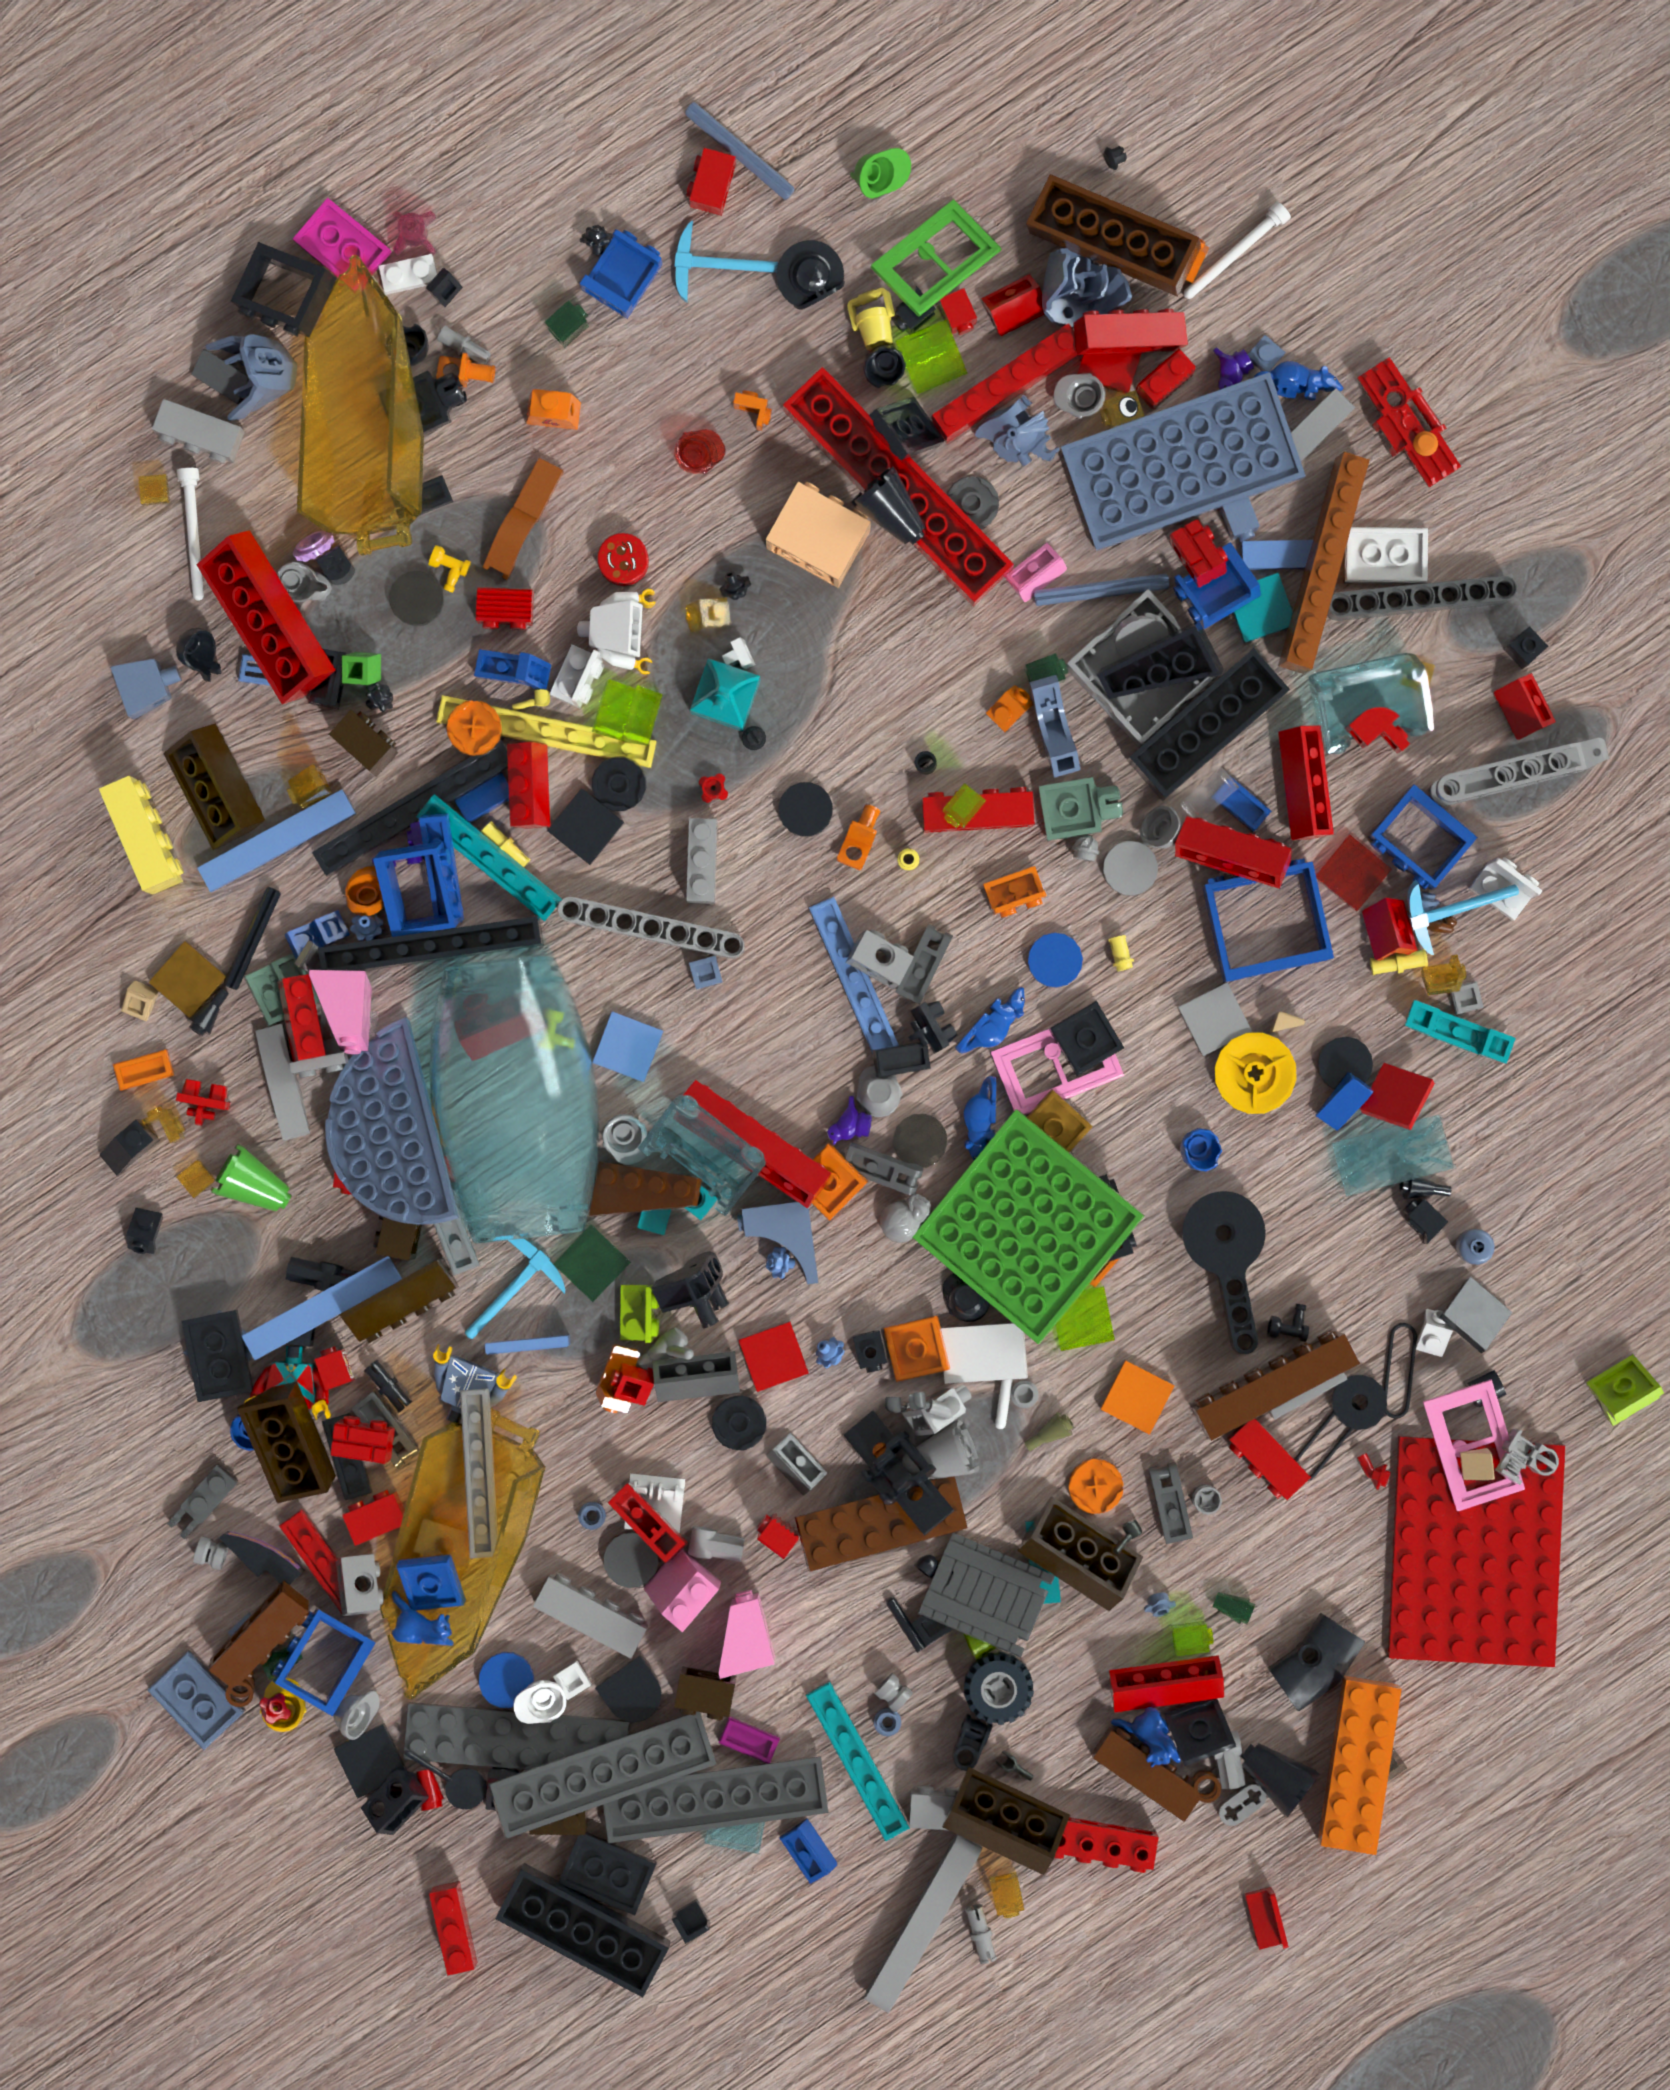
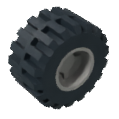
M999 1651V1653L990 1652L986 1656H980L974 1664L970 1665L964 1679V1695L968 1707L976 1714V1717L980 1720L984 1719L989 1724L998 1723V1725H1004L1005 1722L1012 1723L1016 1721V1718L1022 1717L1025 1714V1710L1031 1705L1034 1690L1031 1674L1022 1661L1012 1654L1008 1655L1005 1652Z

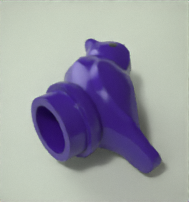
M1217 347L1213 349L1214 354L1220 360L1219 390L1242 382L1243 375L1249 374L1248 371L1254 369L1244 349L1239 352L1235 351L1233 355L1224 354Z
M849 1096L848 1108L838 1121L828 1128L827 1136L833 1145L840 1140H850L855 1135L859 1138L862 1136L868 1137L872 1115L865 1114V1112L859 1113L855 1107L854 1096Z

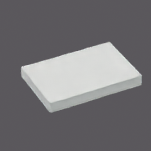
M1351 527L1344 552V583H1427L1428 528Z
M1014 1323L941 1328L950 1364V1370L944 1371L945 1384L1028 1378L1024 1332Z

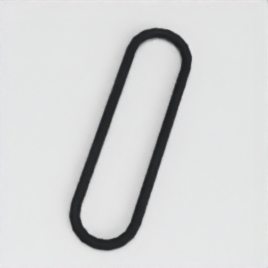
M1407 1323L1395 1325L1391 1330L1384 1382L1386 1396L1388 1393L1395 1331L1400 1327H1406L1413 1333L1405 1409L1402 1413L1396 1415L1391 1414L1387 1408L1385 1412L1387 1416L1394 1419L1405 1416L1410 1407L1417 1332L1413 1326Z
M1352 1401V1406L1355 1407L1356 1410H1361L1360 1407ZM1333 1411L1294 1458L1296 1462L1335 1416ZM1352 1428L1346 1431L1313 1474L1310 1475L1311 1478L1308 1481L1312 1480L1353 1431Z

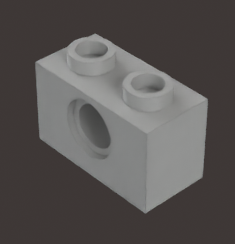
M865 930L859 935L845 963L891 989L896 988L900 985L914 956L908 954L909 950L906 947L897 943L891 944L884 940L885 936L880 932ZM876 951H881L885 954V964L877 961Z
M374 1554L338 1559L336 1567L342 1616L374 1613L380 1610V1605H383L382 1589L377 1586L376 1577L380 1576V1566L378 1561H374ZM356 1578L365 1580L367 1584L365 1592H360L355 1588Z

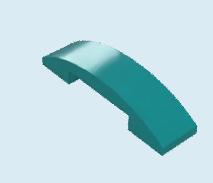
M1413 1000L1404 1026L1419 1033L1507 1064L1516 1040L1515 1037L1445 1013L1438 1008L1417 1000Z

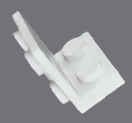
M571 645L551 689L550 696L579 709L583 703L587 705L593 693V689H591L592 681L594 678L599 679L604 668L600 653L596 650L590 653L575 645Z
M1504 857L1502 860L1496 858L1485 865L1469 889L1479 896L1514 884L1517 885L1519 889L1518 895L1490 903V905L1514 921L1529 900L1539 896L1542 890L1537 887L1539 882L1528 874L1523 876L1515 870L1517 866Z

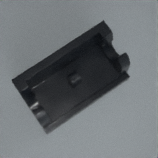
M323 649L336 671L311 691L308 703L339 710L344 683H342V656L347 653Z

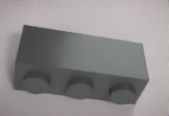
M735 1351L693 1356L689 1360L675 1358L652 1361L657 1402L740 1392Z

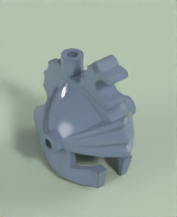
M1025 395L1021 399L1019 398L1012 406L999 410L988 417L975 432L977 438H985L994 443L993 450L997 452L999 457L1007 462L1017 463L1020 461L1022 466L1032 461L1028 454L1030 452L1037 455L1038 458L1041 457L1042 460L1051 461L1059 451L1058 447L1054 450L1047 449L1046 442L1051 439L1050 435L1045 434V431L1049 430L1047 426L1048 419L1044 417V411L1031 417L1029 416L1026 409L1032 402Z

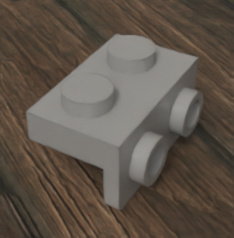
M335 1038L323 1040L325 1056L289 1063L291 1074H299L300 1078L315 1076V1070L326 1068L327 1073L343 1070L342 1065L349 1063V1055L340 1050Z

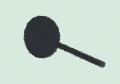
M408 1750L404 1752L406 1756L447 1781L445 1794L448 1801L454 1807L462 1810L472 1809L483 1801L486 1794V1782L478 1771L464 1768L455 1771L449 1776Z

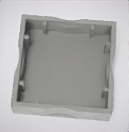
M1149 589L1123 611L1111 626L1102 634L1096 636L1065 666L1066 670L1138 748L1217 677L1201 678L1192 682L1173 684L1164 688H1155L1109 699L1097 673L1101 668L1123 658L1117 652L1114 642L1115 629L1123 620L1135 614L1138 617L1141 615L1145 616L1144 613H1152L1160 616L1166 623L1169 635L1181 629L1174 616Z

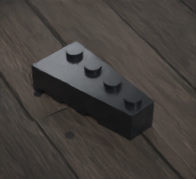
M1198 620L1101 668L1097 676L1109 699L1144 692L1145 690L1164 688L1173 684L1192 682L1201 678L1220 676L1224 668Z

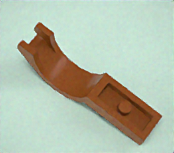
M538 458L517 501L505 517L494 538L483 569L488 571L492 567L504 573L502 578L508 581L525 539L533 526L539 521L564 473L562 469Z

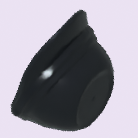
M955 1273L946 1278L943 1283V1295L950 1315L964 1322H975L986 1315L990 1305L988 1301Z

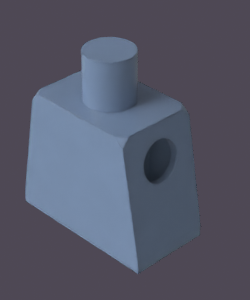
M155 659L110 667L127 715L133 720L170 700L172 697L168 685L182 681L176 665L162 670L160 663Z

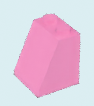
M310 970L309 976L340 1050L347 1054H360L361 1051H368L372 987L366 972Z
M684 1549L669 1563H664L643 1588L659 1612L681 1632L688 1627L717 1593L721 1584L717 1577L695 1558L688 1555V1552Z
M752 1590L742 1591L736 1594L735 1599H732L719 1669L720 1679L771 1666L775 1663V1653L759 1592L753 1594Z

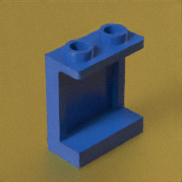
M615 229L612 233L613 238L589 276L585 274L580 282V287L582 291L628 319L663 263L662 258L659 257L660 252L650 245L644 247L637 243V238L626 230L620 232Z
M1231 542L1222 547L1228 557L1226 562L1227 572L1222 576L1212 579L1211 582L1202 587H1197L1190 574L1183 579L1180 574L1174 577L1176 587L1173 590L1180 602L1186 601L1190 607L1187 609L1190 617L1194 622L1199 620L1204 629L1261 596L1259 582Z

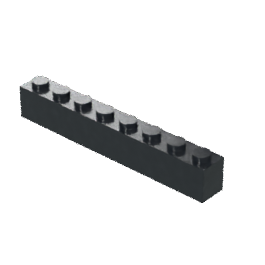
M534 916L320 947L318 952L321 970L371 971L543 946L544 942L540 918Z

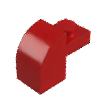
M1375 707L1366 710L1344 728L1362 748L1368 746L1379 735L1397 754L1410 745L1406 740L1408 738L1407 733L1400 726L1397 725L1395 727L1392 724L1399 715L1385 707Z

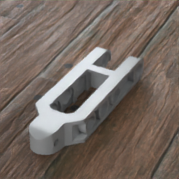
M1595 738L1447 774L1430 786L1429 797L1441 807L1576 774L1609 759L1606 743L1603 738ZM1551 759L1556 763V768L1552 765ZM1524 766L1529 769L1530 775L1525 772ZM1497 772L1502 775L1503 782L1499 780ZM1443 786H1447L1449 788L1450 795H1447L1444 792Z

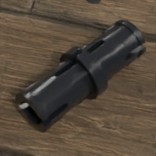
M377 1359L371 1365L378 1374L370 1366L364 1372L379 1387L380 1390L378 1392L381 1395L384 1394L397 1409V1412L400 1413L405 1407L400 1403L399 1398L406 1407L413 1401L396 1384L398 1380L395 1377L392 1379Z

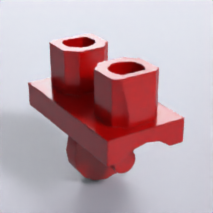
M186 1079L182 1093H177L176 1101L198 1105L197 1109L188 1107L186 1115L195 1117V1125L202 1126L205 1119L214 1120L215 1112L206 1111L207 1107L229 1110L231 1102H227V1086L211 1084L209 1098L200 1097L202 1082Z

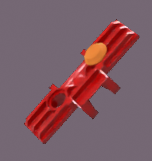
M1390 357L1357 377L1382 416L1372 424V427L1376 432L1379 430L1383 431L1391 443V448L1388 451L1392 457L1402 450L1405 451L1428 488L1462 467L1440 434L1447 427L1445 424L1441 425L1421 393L1423 391L1421 387L1414 391L1411 390ZM1391 392H1396L1401 397L1400 405L1397 407H1393L1387 402V395ZM1411 400L1414 402L1431 428V431L1424 430L1407 404Z

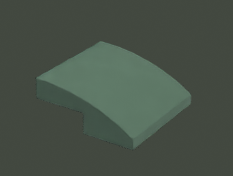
M293 953L244 977L268 1027L284 1020L277 981L283 978L307 974L304 969L295 964L297 959H295ZM312 985L313 994H314V999H315V1004H316V1003L320 1002V1000H319V998H318V996H317V993H316V991H315V989H314V987H313V985Z

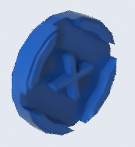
M1051 933L1043 935L1034 942L1029 951L1028 966L1030 972L1037 982L1046 987L1058 988L1068 985L1077 978L1082 969L1083 957L1081 949L1074 939L1065 934Z
M501 1652L492 1656L484 1663L479 1674V1687L482 1695L490 1704L499 1708L514 1707L513 1704L516 1696L534 1682V1673L528 1661L523 1656L514 1652Z

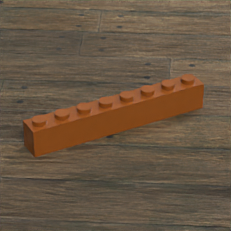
M1343 452L1334 460L1312 546L1278 664L1279 667L1302 674L1313 669L1369 465V459Z

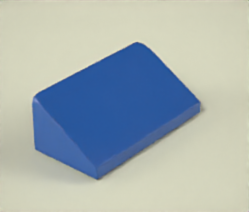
M500 773L458 798L455 802L465 820L471 824L509 801V784L504 775Z
M808 1819L779 1837L810 1884L828 1875L837 1866V1861Z

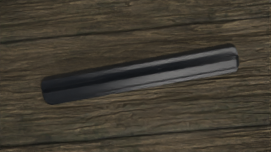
M271 887L266 888L224 980L225 986L233 990L239 988L280 898V891Z

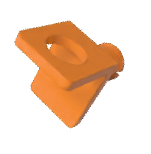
M467 353L462 354V359L447 356L439 357L436 379L444 376L443 370L446 365L455 364L459 368L457 377L465 388H467L469 379L494 382L496 370L494 365L472 363Z
M865 805L859 821H851L846 838L837 856L838 862L857 870H862L877 833L873 827L880 815L878 808L872 805ZM850 847H857L862 855L858 860H851L847 857L846 850Z

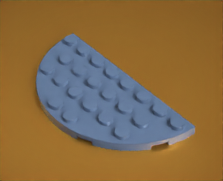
M405 1017L376 1033L377 1036L369 1042L368 1051L353 1054L348 1060L349 1063L341 1071L329 1099L331 1105L328 1119H326L325 1123L327 1150L332 1166L340 1181L343 1182L353 1197L368 1209L385 1218L402 1223L417 1225L436 1224L458 1219L459 1216L411 1024Z

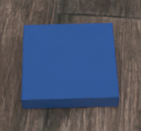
M451 1555L398 1561L396 1567L412 1610L464 1606L466 1598Z

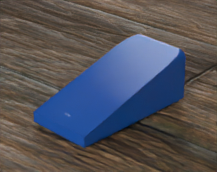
M1348 1072L1315 1116L1338 1131L1368 1100L1373 1090L1366 1083Z

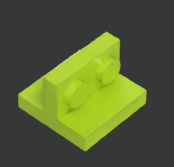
M1634 1354L1586 1382L1589 1390L1600 1402L1606 1418L1612 1426L1659 1399V1396L1664 1394L1662 1387Z

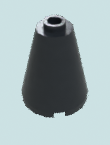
M893 466L872 480L863 491L864 494L860 491L851 501L855 508L903 544L910 542L913 545L925 535L922 531L925 528V524L897 470Z
M1260 1743L1255 1747L1250 1744L1241 1756L1245 1760L1242 1766L1282 1815H1285L1287 1818L1320 1776L1315 1769Z

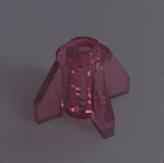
M397 211L393 214V217L398 221L399 237L393 248L397 256L401 254L407 245L411 247L422 245L430 254L434 255L436 253L435 248L427 240V226L436 218L432 211L420 215L416 213L403 215Z

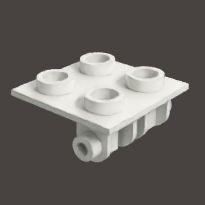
M630 1473L629 1484L680 1533L685 1479ZM625 1522V1528H624V1529H632V1528Z

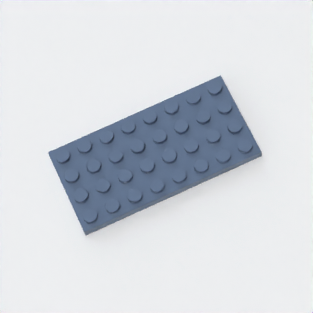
M1270 372L1061 446L1096 551L1306 477Z

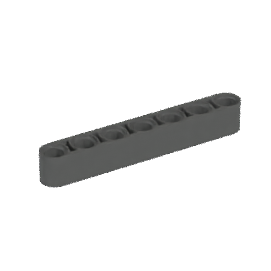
M1496 576L1338 592L1332 596L1327 616L1331 620L1342 621L1501 605L1515 596L1517 584L1509 576ZM1497 584H1503L1508 588V595L1506 597L1497 593ZM1470 587H1477L1480 590V599H1474L1470 596ZM1442 590H1450L1454 595V600L1452 602L1445 601L1441 595ZM1416 592L1423 593L1427 598V603L1424 605L1418 604L1414 599V594ZM1387 596H1397L1400 602L1399 607L1389 606ZM1360 598L1370 599L1372 609H1362L1359 604ZM1339 600L1343 602L1345 611L1343 613L1335 612L1332 607L1333 601Z

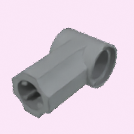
M693 1526L687 1554L699 1558L711 1559L716 1557L741 1562L745 1538L717 1533L716 1530Z
M1231 1731L1236 1747L1213 1756L1217 1762L1222 1789H1235L1245 1785L1240 1758L1242 1748L1238 1731Z

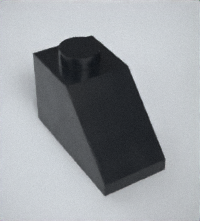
M135 1119L113 1138L100 1153V1157L118 1176L160 1140L142 1119Z

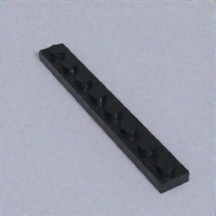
M500 739L495 747L487 753L469 757L313 851L312 854L327 877L408 829L410 823L419 822L416 816L434 794L444 803L449 804L508 768V756L505 745Z

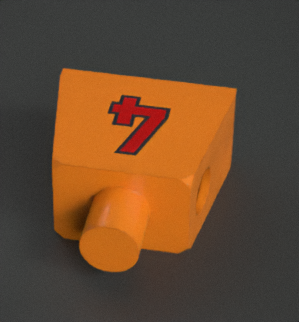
M532 389L529 396L526 424L578 430L581 402L571 393Z

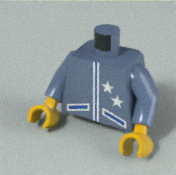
M437 1344L433 1354L436 1390L441 1394L442 1401L451 1404L446 1419L458 1425L462 1424L460 1390L488 1388L491 1409L503 1400L508 1389L517 1378L514 1375L512 1379H507L504 1376L506 1369L498 1373L456 1355L450 1357L452 1347L450 1346L447 1353H443L439 1350L440 1344Z

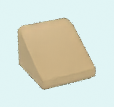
M133 981L127 988L121 1012L147 1021L159 991L138 981Z
M1281 1011L1277 1012L1270 1033L1302 1026L1305 1021L1302 1018Z
M1488 1448L1460 1452L1463 1480L1495 1479L1492 1453Z

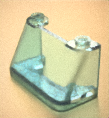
M1401 653L1320 671L1308 677L1318 725H1321L1323 747L1326 753H1344L1346 748L1351 745L1350 740L1353 739L1344 728L1358 715L1375 707H1385L1395 711L1399 717L1392 724L1395 727L1397 725L1400 726L1405 732L1410 733L1411 736H1421L1426 731L1434 730L1426 667L1413 653Z
M679 1095L671 1102L638 1147L648 1157L652 1152L662 1153L660 1157L664 1160L670 1155L698 1178H701L703 1182L712 1188L708 1195L711 1197L716 1195L718 1199L715 1209L725 1217L766 1164L764 1154L758 1148L749 1145L698 1105L693 1097L688 1095Z

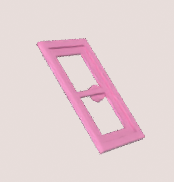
M1049 1029L990 1052L1013 1110L1018 1109L1024 1115L1029 1114L1051 1089L1025 1099L1011 1060L1045 1047V1056L1053 1060L1062 1085L1054 1087L1052 1090L1063 1100L1124 1076L1117 1056L1114 1054L1102 1061L1104 1068L1067 1082L1058 1059L1061 1050Z
M1492 1380L1423 1401L1457 1512L1525 1489L1520 1474L1517 1476L1522 1481L1521 1485L1515 1484L1506 1478L1466 1491L1456 1457H1460V1452L1494 1442L1500 1461L1505 1453H1510L1502 1449L1504 1442L1510 1441ZM1481 1399L1492 1436L1466 1444L1463 1440H1456L1451 1443L1442 1411Z

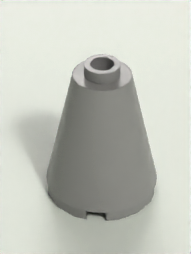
M962 1421L952 1422L916 1446V1449L925 1460L936 1467V1471L929 1477V1480L971 1475L979 1472V1465L974 1467L973 1460L977 1459L978 1455L970 1433L967 1429L961 1430L959 1427L963 1424ZM904 1454L901 1463L912 1476H915L920 1470L909 1456Z

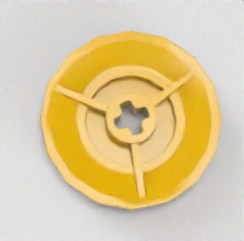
M1245 1033L1232 1039L1220 1051L1215 1064V1083L1221 1097L1234 1109L1247 1114H1265L1279 1108L1291 1096L1296 1083V1063L1290 1050L1278 1038L1265 1033ZM1252 1066H1255L1256 1070L1261 1069L1262 1075L1258 1076V1081L1248 1076V1072L1252 1071Z

